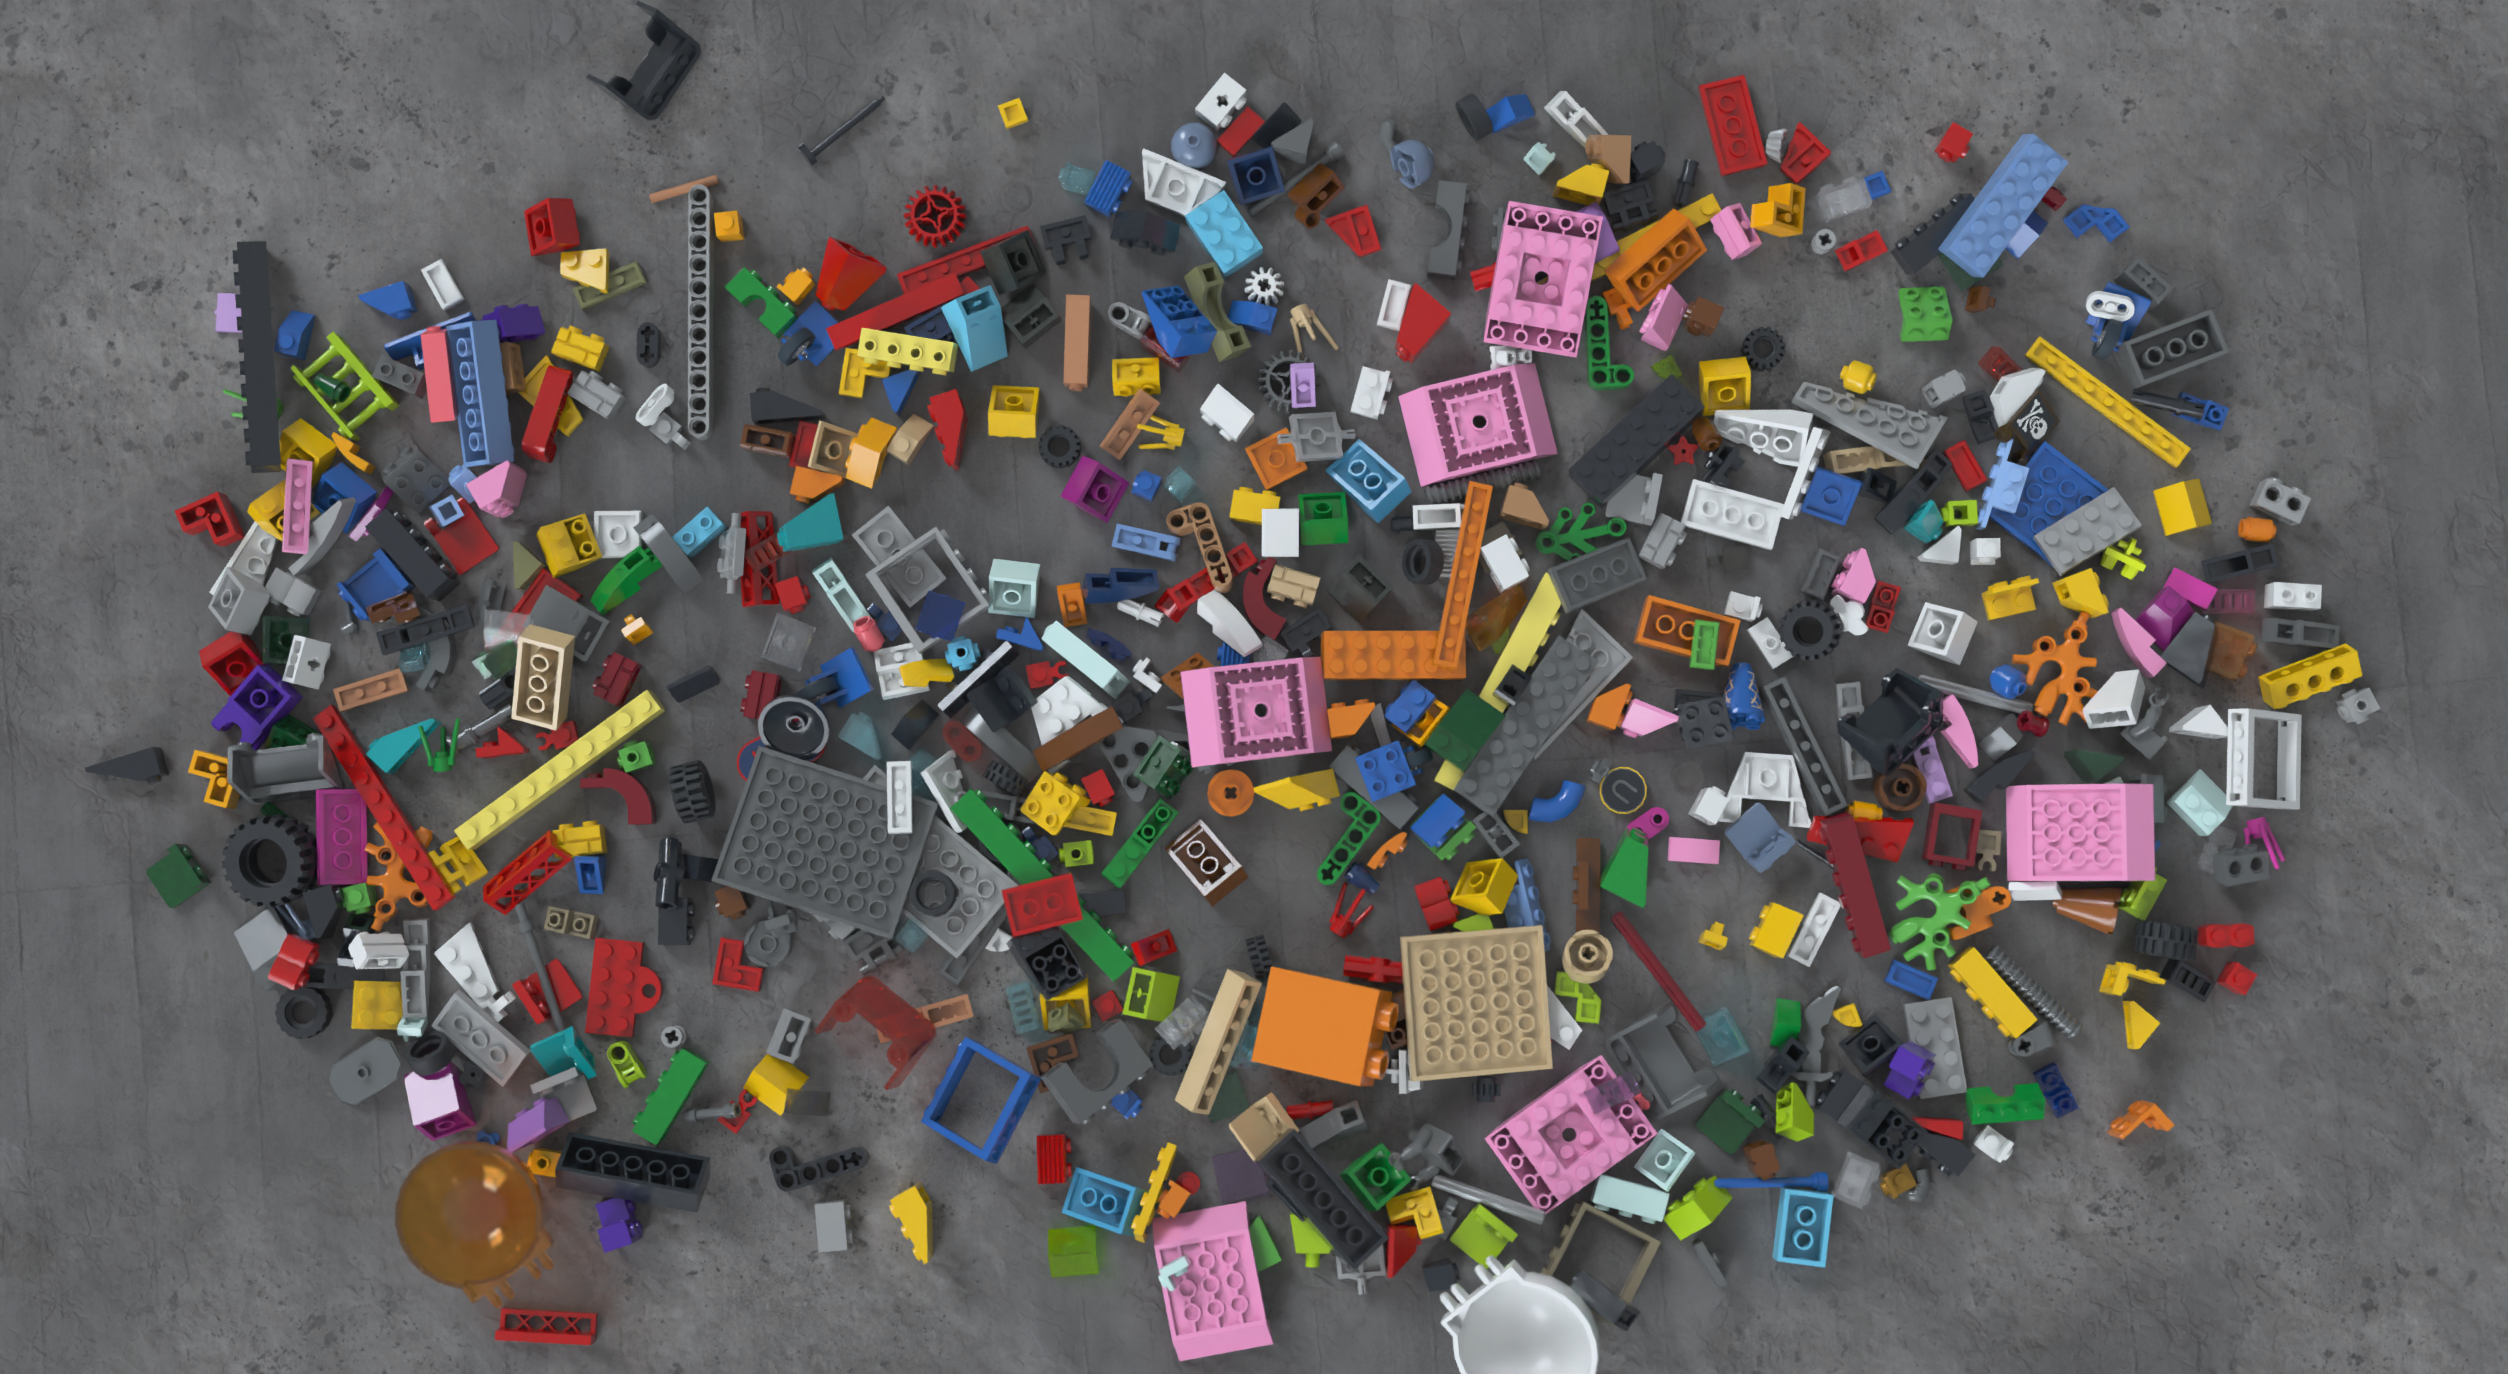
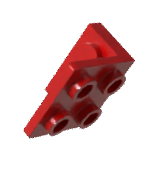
M554 959L545 965L560 1012L583 998L582 993L559 959ZM537 971L526 979L518 980L512 984L515 992L537 1025L544 1024L552 1019Z

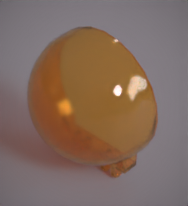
M463 1141L444 1146L429 1154L409 1172L397 1198L395 1226L399 1242L407 1257L426 1276L438 1283L462 1289L472 1304L486 1295L496 1308H500L503 1302L493 1288L498 1286L508 1299H512L515 1293L506 1279L520 1268L525 1266L535 1279H539L542 1276L540 1269L533 1262L535 1257L540 1260L547 1270L554 1268L553 1262L545 1252L555 1241L544 1228V1200L541 1188L532 1170L517 1155L501 1146L487 1142Z

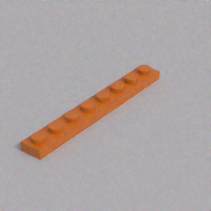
M1472 481L1468 483L1432 665L1457 669L1493 488L1490 485Z

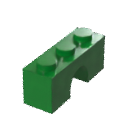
M744 267L725 288L744 307L755 299L764 300L766 302V310L759 317V321L779 339L797 320V317L794 315L796 310L787 301L784 303L780 302L777 299L779 293L770 285L766 288L760 282L763 278L755 270L752 269L749 272Z
M2038 1083L2014 1085L2013 1095L2008 1097L1994 1094L1990 1086L1966 1088L1965 1109L1972 1125L2044 1119L2045 1098Z

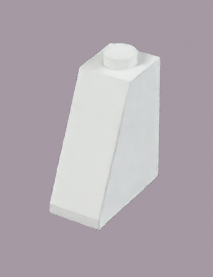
M2139 670L2115 672L2085 705L2083 713L2089 729L2137 724L2145 691V685Z

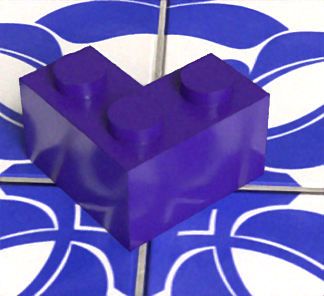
M520 304L514 308H508V305L497 306L492 313L483 315V319L480 320L497 321L499 344L535 340L546 333L539 307H529L528 304Z
M1912 1041L1900 1045L1889 1065L1892 1069L1884 1086L1908 1099L1915 1095L1919 1096L1925 1086V1083L1922 1082L1924 1077L1930 1075L1936 1063L1933 1060L1936 1055Z
M611 1198L595 1204L602 1224V1228L597 1231L604 1253L633 1244L642 1239L643 1228L640 1220H636L634 1201Z

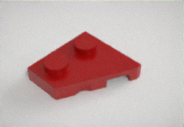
M1799 122L1780 171L1795 185H1798L1831 156V151Z
M1368 205L1325 219L1326 224L1360 258L1382 250Z

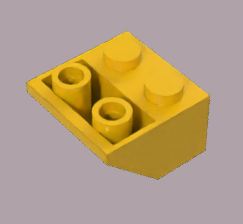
M286 479L254 500L247 510L248 514L262 530L283 541ZM310 502V520H312L320 512Z
M585 513L542 526L536 534L553 578L574 572L602 558Z
M2091 568L2052 583L2062 606L2081 613V611L2090 614L2089 618L2091 619L2109 613L2107 609L2109 607L2108 600L2104 594H2101L2099 589V577Z

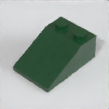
M1466 689L1433 731L1425 746L1462 773H1465L1506 715L1469 689Z

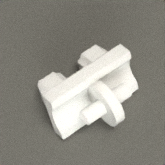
M1504 345L1490 346L1491 370L1532 362V350Z
M1408 1049L1399 1050V1068L1398 1059H1391V1068H1387L1386 1074H1391V1083H1398L1399 1074V1094H1407L1414 1090L1422 1089L1423 1081H1410Z

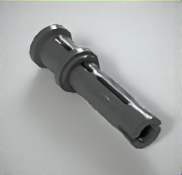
M508 703L503 708L472 726L470 724L465 725L464 729L458 734L455 753L458 755L461 753V749L472 743H478L480 737L511 720V703ZM448 735L446 739L451 747L453 736Z

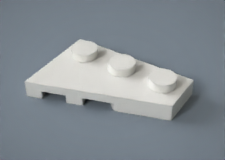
M953 749L922 771L921 775L953 830L959 833L965 830L967 826L950 807L966 792L963 791L960 779L963 778L961 770H957L953 759L956 758Z

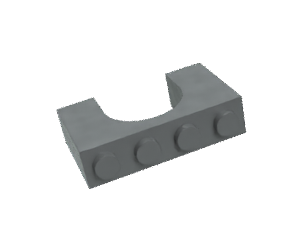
M1113 1019L1095 1033L1110 1054L1113 1062L1112 1076L1103 1088L1096 1091L1085 1088L1067 1063L1056 1064L1040 1077L1074 1124L1082 1123L1084 1125L1095 1117L1093 1113L1098 1109L1103 1110L1113 1102L1112 1098L1114 1096L1127 1092L1131 1088L1130 1084L1136 1079L1141 1080L1149 1073L1148 1069L1153 1066L1121 1019Z

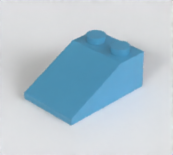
M1360 439L1343 453L1341 459H1337L1325 470L1352 500L1377 523L1412 492L1406 479Z
M1076 1167L1061 1213L1122 1235L1134 1237L1133 1232L1135 1229H1132L1131 1226L1136 1214L1140 1216L1143 1209L1140 1206L1144 1192L1148 1193L1149 1190Z

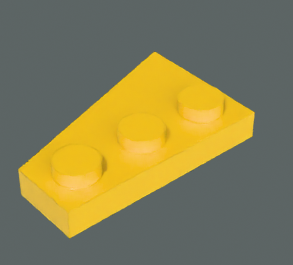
M547 355L524 378L526 391L518 392L533 406L535 405L548 366H554ZM571 396L567 398L558 425V429L567 437L584 421Z

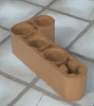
M1198 502L1171 511L1166 519L1170 533L1180 537L1194 532L1213 588L1219 593L1230 591L1233 587L1232 574L1208 506ZM1198 512H1204L1206 514V516L1201 520H1197L1194 518L1195 514ZM1177 519L1184 521L1180 527H1174L1172 523ZM1206 533L1214 535L1210 541H1203L1201 538ZM1217 554L1221 556L1218 562L1213 563L1209 561L1212 555ZM1220 570L1222 571L1223 578L1225 579V583L1222 584L1219 580L1217 573Z

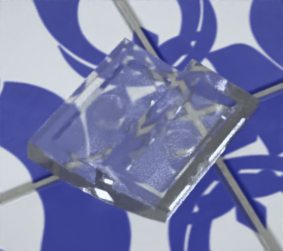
M485 609V654L487 656L517 659L519 636L530 624L533 625L534 615Z

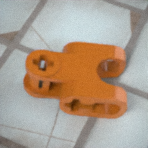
M1959 886L1945 892L1955 893L1958 891ZM2000 886L1989 887L1982 890V894L1977 896L1973 903L1964 904L1961 907L1962 916L1972 923L1967 930L1959 925L1949 928L1950 940H1958L1994 926L1990 914L2001 911L2010 905V892ZM1970 889L1964 890L1967 894L1972 893ZM1995 893L2002 896L1999 899V903L1992 900V898L1996 897Z

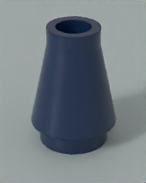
M1356 861L1351 864L1344 874L1348 883L1360 889H1365L1370 895L1380 885L1362 863L1358 864Z

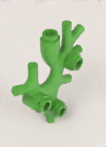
M1936 873L1928 875L1923 884H1915L1902 875L1899 877L1896 883L1908 892L1906 897L1896 902V906L1900 911L1920 899H1928L1936 906V913L1933 917L1908 918L1891 927V930L1888 932L1895 944L1898 942L1903 943L1918 933L1925 935V940L1903 953L1907 961L1912 960L1918 955H1923L1927 970H1935L1934 950L1936 948H1942L1948 958L1956 954V951L1949 942L1951 934L1946 926L1954 923L1965 930L1969 928L1972 922L1960 914V909L1964 904L1973 903L1977 896L1982 894V890L1991 885L1987 877L1978 882L1974 880L1972 882L1965 881L1960 884L1958 891L1955 893H1946L1944 891V879ZM1936 881L1938 885L1933 886L1930 882ZM1970 889L1972 893L1967 894L1964 890ZM1937 933H1943L1945 936L1939 937Z

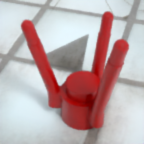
M1347 883L1342 885L1333 915L1329 920L1332 923L1329 930L1344 939L1347 934L1351 935L1354 929L1374 908L1370 905L1352 923L1350 917L1366 892L1365 889H1362L1346 915L1340 914L1338 917Z

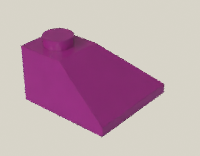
M2167 586L2158 591L2135 621L2155 639L2154 644L2164 652L2195 612L2186 599L2170 586Z

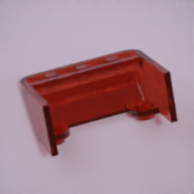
M866 976L857 981L832 1005L814 1032L821 1034L831 1031L838 1021L848 1022L857 1013L893 1041L887 1050V1059L897 1069L883 1087L888 1091L899 1087L935 1038L936 1028L931 1021L876 977Z

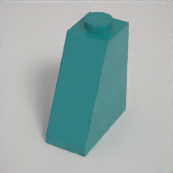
M834 493L827 495L779 529L777 539L779 545L783 546L784 552L838 544L843 540Z

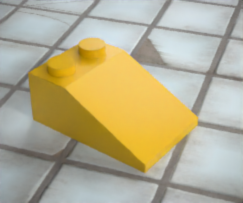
M1333 769L1289 777L1253 788L1255 793L1288 809L1299 807L1300 812L1313 809L1314 803H1317L1318 807L1331 804V798L1340 796Z

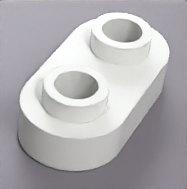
M2095 291L2086 300L2087 311L2097 317L2126 321L2133 316L2135 310L2132 299L2123 295ZM2100 299L2103 302L2100 305H2096L2094 301ZM2125 304L2126 308L2121 310L2118 306Z
M667 384L657 387L638 410L636 420L643 426L655 424L659 419V414L673 402L674 390Z

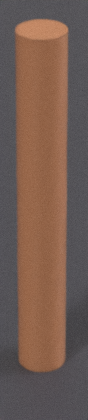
M717 175L709 176L649 194L652 203L669 199L689 193V190L694 185L700 184L709 187L719 184Z

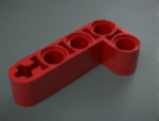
M552 365L548 366L522 440V451L527 457L552 463L557 449L554 437L569 396L568 391L573 383V371Z

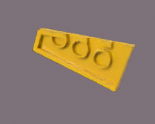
M1169 1142L1166 1148L1162 1147L1157 1158V1161L1160 1162L1157 1171L1153 1169L1148 1182L1152 1184L1149 1193L1144 1192L1140 1202V1206L1143 1209L1140 1216L1136 1214L1131 1226L1132 1229H1135L1133 1232L1135 1239L1145 1243L1147 1238L1145 1234L1146 1226L1152 1224L1156 1209L1154 1205L1155 1203L1158 1204L1157 1200L1164 1189L1162 1184L1169 1176L1178 1150L1177 1145Z

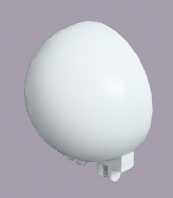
M1489 1256L1486 1259V1263L1496 1275L1493 1276L1482 1264L1475 1267V1272L1484 1284L1468 1295L1460 1285H1452L1451 1291L1460 1301L1459 1304L1447 1292L1440 1295L1441 1302L1449 1310L1444 1315L1441 1324L1453 1336L1455 1359L1461 1374H1596L1600 1355L1598 1328L1590 1309L1581 1296L1567 1284L1548 1275L1525 1272L1515 1260L1506 1267H1503L1495 1257Z

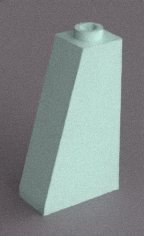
M1055 621L1045 629L1044 636L1041 639L1115 700L1130 683L1119 670L1059 622Z

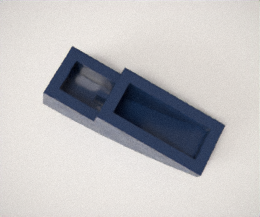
M1110 568L1109 574L1086 573L1083 582L1085 603L1123 601L1159 590L1156 569Z

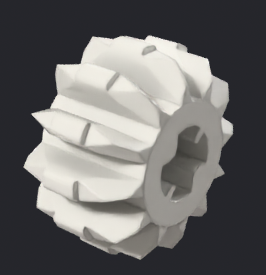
M1263 267L1259 268V275L1252 271L1251 276L1253 279L1246 278L1245 280L1246 284L1250 285L1245 288V293H1251L1248 300L1253 301L1257 298L1256 303L1261 304L1262 301H1265V305L1269 306V300L1271 299L1273 303L1277 304L1278 299L1276 296H1283V291L1279 288L1284 287V282L1278 281L1281 275L1277 273L1272 276V268L1268 269L1267 274L1264 273ZM1263 283H1267L1270 290L1266 289V292H1263L1259 285L1263 286Z

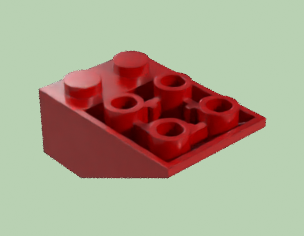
M957 389L929 397L931 404L927 405L931 419H933L934 423L937 422L938 427L934 428L941 445H945V449L942 450L944 460L948 467L952 466L955 471H958L968 417L962 398Z

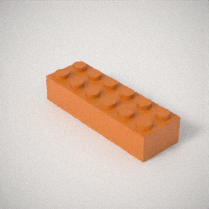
M1323 631L1321 633L1323 680H1463L1466 678L1465 631L1456 670L1432 665L1439 631Z

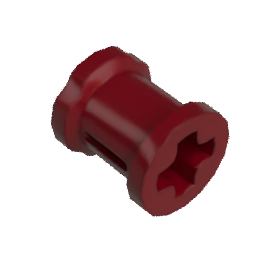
M2029 710L2023 711L2017 719L2019 730H2028L2039 738L2043 737L2049 729L2050 723L2048 718L2043 716L2037 717Z

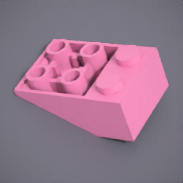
M1668 284L1665 290L1660 289L1651 304L1650 313L1647 315L1639 331L1643 333L1641 341L1665 352L1669 348L1688 306L1672 285Z

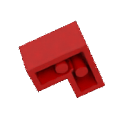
M218 491L174 511L184 533L194 536L208 529L216 545L226 547L245 537L228 496Z

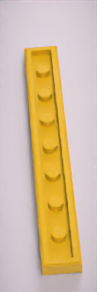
M2039 336L2024 355L2172 467L2177 468L2191 450L2190 447Z

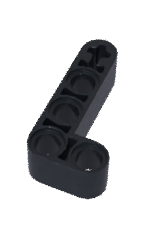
M786 1145L773 1149L769 1155L776 1184L780 1190L785 1192L858 1170L865 1166L869 1160L868 1151L860 1146L797 1165L793 1150ZM780 1150L784 1151L787 1155L785 1163H780L776 1158V1154ZM855 1152L857 1155L862 1156L859 1164L857 1161L846 1164V1159L853 1157ZM831 1159H836L840 1164V1168L836 1172L829 1168V1161ZM808 1166L816 1169L817 1176L815 1179H811L806 1175V1168ZM787 1173L791 1174L794 1178L792 1186L786 1185L783 1181V1177Z

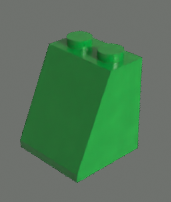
M1633 827L1632 830L1626 828L1600 876V887L1644 908L1646 904L1648 838L1644 837L1645 833Z

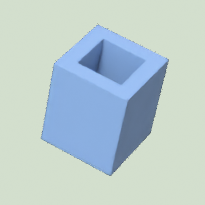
M453 495L429 507L440 527H444L464 516Z

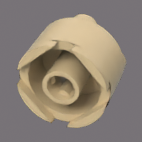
M1594 930L1576 932L1568 940L1562 955V964L1565 972L1571 980L1580 983H1593L1605 976L1613 957L1612 946L1606 938ZM1587 954L1588 957H1591V960H1587L1583 955Z

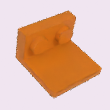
M2137 1100L2128 1107L2127 1110L2129 1112L2126 1115L2112 1121L2110 1124L2111 1128L2107 1132L2110 1136L2124 1139L2142 1122L2149 1128L2154 1127L2156 1130L2160 1129L2167 1132L2175 1125L2155 1103L2143 1100L2139 1102Z

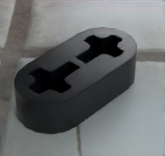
M650 322L641 324L637 331V360L646 368L655 367L660 360V330ZM648 328L655 332L654 335H650V343H648L647 337L643 335L644 332L648 331ZM647 347H650L649 351L654 355V358H650L649 362L642 358L643 355H647Z

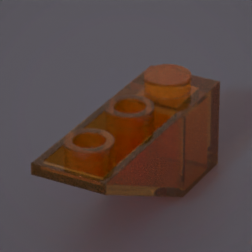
M1519 583L1467 616L1464 631L1479 652L1501 638L1528 600Z

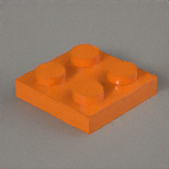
M1287 427L1245 448L1266 491L1308 470L1305 462H1296L1292 443L1278 444V434H1290Z

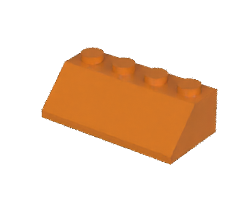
M1673 208L1604 271L1616 290L1639 312L1656 297L1660 289H1665L1668 284L1703 255L1707 249L1690 218Z

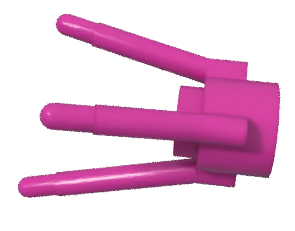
M2261 817L2246 821L2248 827L2243 828L2245 844H2251L2250 835H2253L2254 839L2263 837L2274 868L2279 869L2272 846L2282 862L2285 861V858L2266 818Z

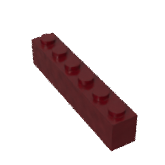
M1845 812L1820 820L1822 828L1819 829V834L1822 841L1826 842L1828 851H1825L1828 863L1832 864L1834 868L1832 879L1835 886H1839L1841 895H1838V900L1842 909L1845 908L1847 917H1844L1847 929L1852 931L1853 939H1851V945L1854 952H1858L1863 958H1867L1891 950L1854 817Z

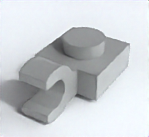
M665 412L659 416L657 422L649 429L668 446L674 441L686 450L691 442L679 434L683 427Z

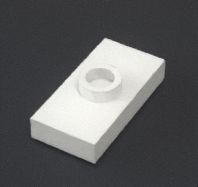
M1768 617L1747 629V632L1771 669L1776 668L1793 657L1791 652L1786 651L1784 648L1786 646L1785 643H1781V637Z

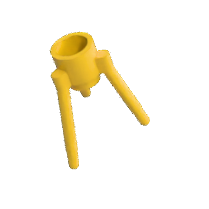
M1151 415L1149 419L1166 426L1165 430L1148 425H1137L1139 429L1164 435L1163 441L1167 442L1140 444L1138 446L1139 449L1174 450L1175 446L1181 447L1184 429L1179 428L1178 424H1173L1155 415Z

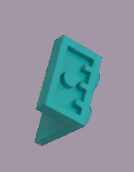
M573 1026L530 1045V1051L550 1077L574 1067L579 1072L583 1071L588 1079L597 1076L595 1057Z

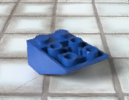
M1179 285L1142 291L1158 342L1171 358L1208 352L1217 330Z

